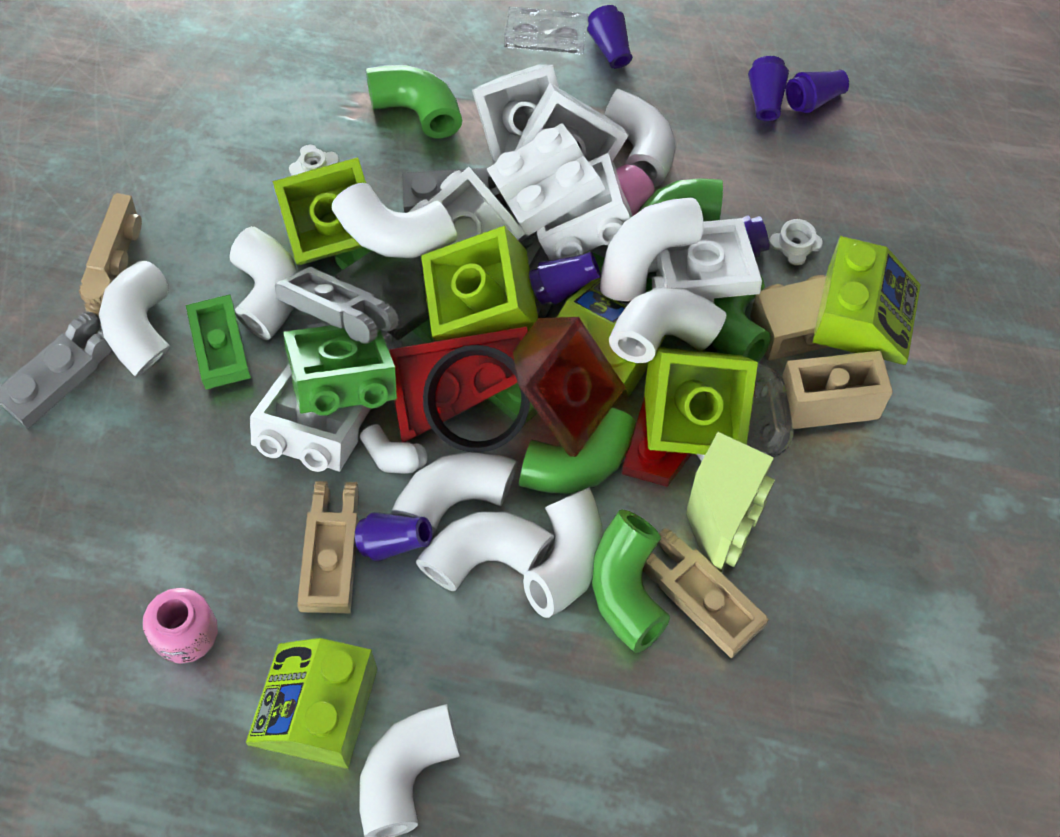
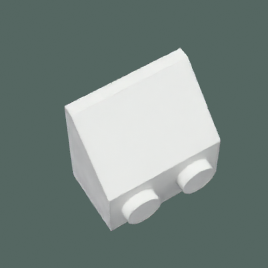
M550 83L530 116L515 151L533 141L539 131L554 128L563 123L576 140L588 162L609 153L613 161L629 135L616 122Z

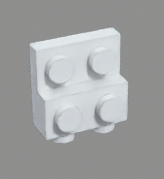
M563 123L554 128L539 131L533 141L517 151L501 154L497 162L487 168V171L527 237L606 190L600 177L584 157L576 140Z
M609 153L589 161L606 190L537 231L538 241L549 260L583 255V253L603 244L608 246L624 222L633 217Z
M470 167L466 168L463 172L460 170L453 172L442 182L440 186L441 191L430 201L426 199L420 201L409 211L417 210L433 201L442 203L455 225L457 240L454 243L504 225L520 243L527 238L522 227Z
M742 218L703 222V233L698 243L673 246L663 250L654 258L648 270V273L656 272L657 277L652 278V290L658 287L681 288L699 295L714 303V298L755 295L761 292L762 278Z
M288 364L250 416L251 445L256 446L260 453L269 458H278L283 454L300 459L312 471L320 472L326 468L341 471L358 443L359 427L371 408L356 405L338 408L334 413L326 416L318 415L314 412L300 414L293 389L292 371L290 364Z

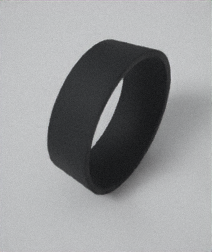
M470 345L449 352L434 365L425 382L423 407L429 425L445 443L466 452H487L505 445L521 430L530 408V390L522 369L510 356L493 347ZM482 355L499 360L513 372L520 386L521 406L516 420L507 431L490 440L471 441L457 436L445 426L437 411L436 389L441 376L453 363L468 356Z

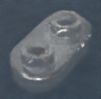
M758 364L747 445L771 457H777L789 448L793 439V424L785 383L778 371ZM767 385V393L762 397V390ZM775 428V434L770 441L769 435L771 431Z

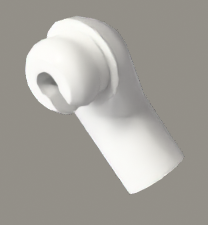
M371 425L360 434L362 443L377 467L383 472L413 473L417 469H422L427 463V451L422 445L409 442H390L380 425Z

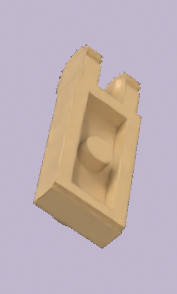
M113 194L87 261L86 270L81 280L82 285L79 286L81 299L86 303L84 304L86 311L93 312L98 317L105 288L122 271L127 269V250L131 240L136 241L140 235L142 219L140 215H137L132 196Z
M316 481L311 512H307L297 602L300 612L351 614L357 548L355 529L359 522L357 516L358 483H345L342 494V513L328 512L330 489L328 488L327 481Z
M664 528L659 533L661 540L658 544L672 560L679 564L670 570L654 553H651L643 567V572L653 582L658 583L659 588L730 658L734 657L767 625L769 619L697 549L692 550L672 530Z

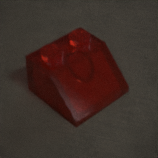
M579 317L538 318L513 350L518 385L567 454L571 457H576L626 387Z

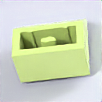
M718 432L696 472L686 516L701 554L722 573L726 564L735 568L746 546V539L752 527H755L766 506L767 498L775 479L767 476L774 457Z

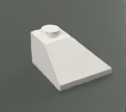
M553 64L536 65L499 77L472 89L493 164L497 162L501 154L516 150L526 124L549 84L551 83L559 88Z

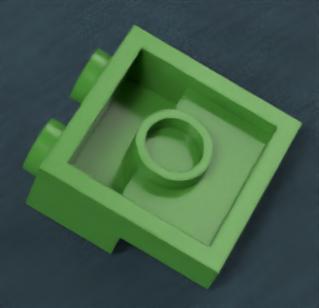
M332 325L283 332L285 350L292 371L293 389L300 414L314 412L318 415L326 416L334 413L338 408L356 405L378 408L386 401L397 399L395 365L381 330H377L378 336L375 337L376 339L367 344L351 339L344 327L341 329Z

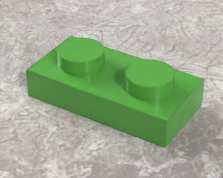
M231 295L186 305L201 380L205 389L250 379L249 366Z

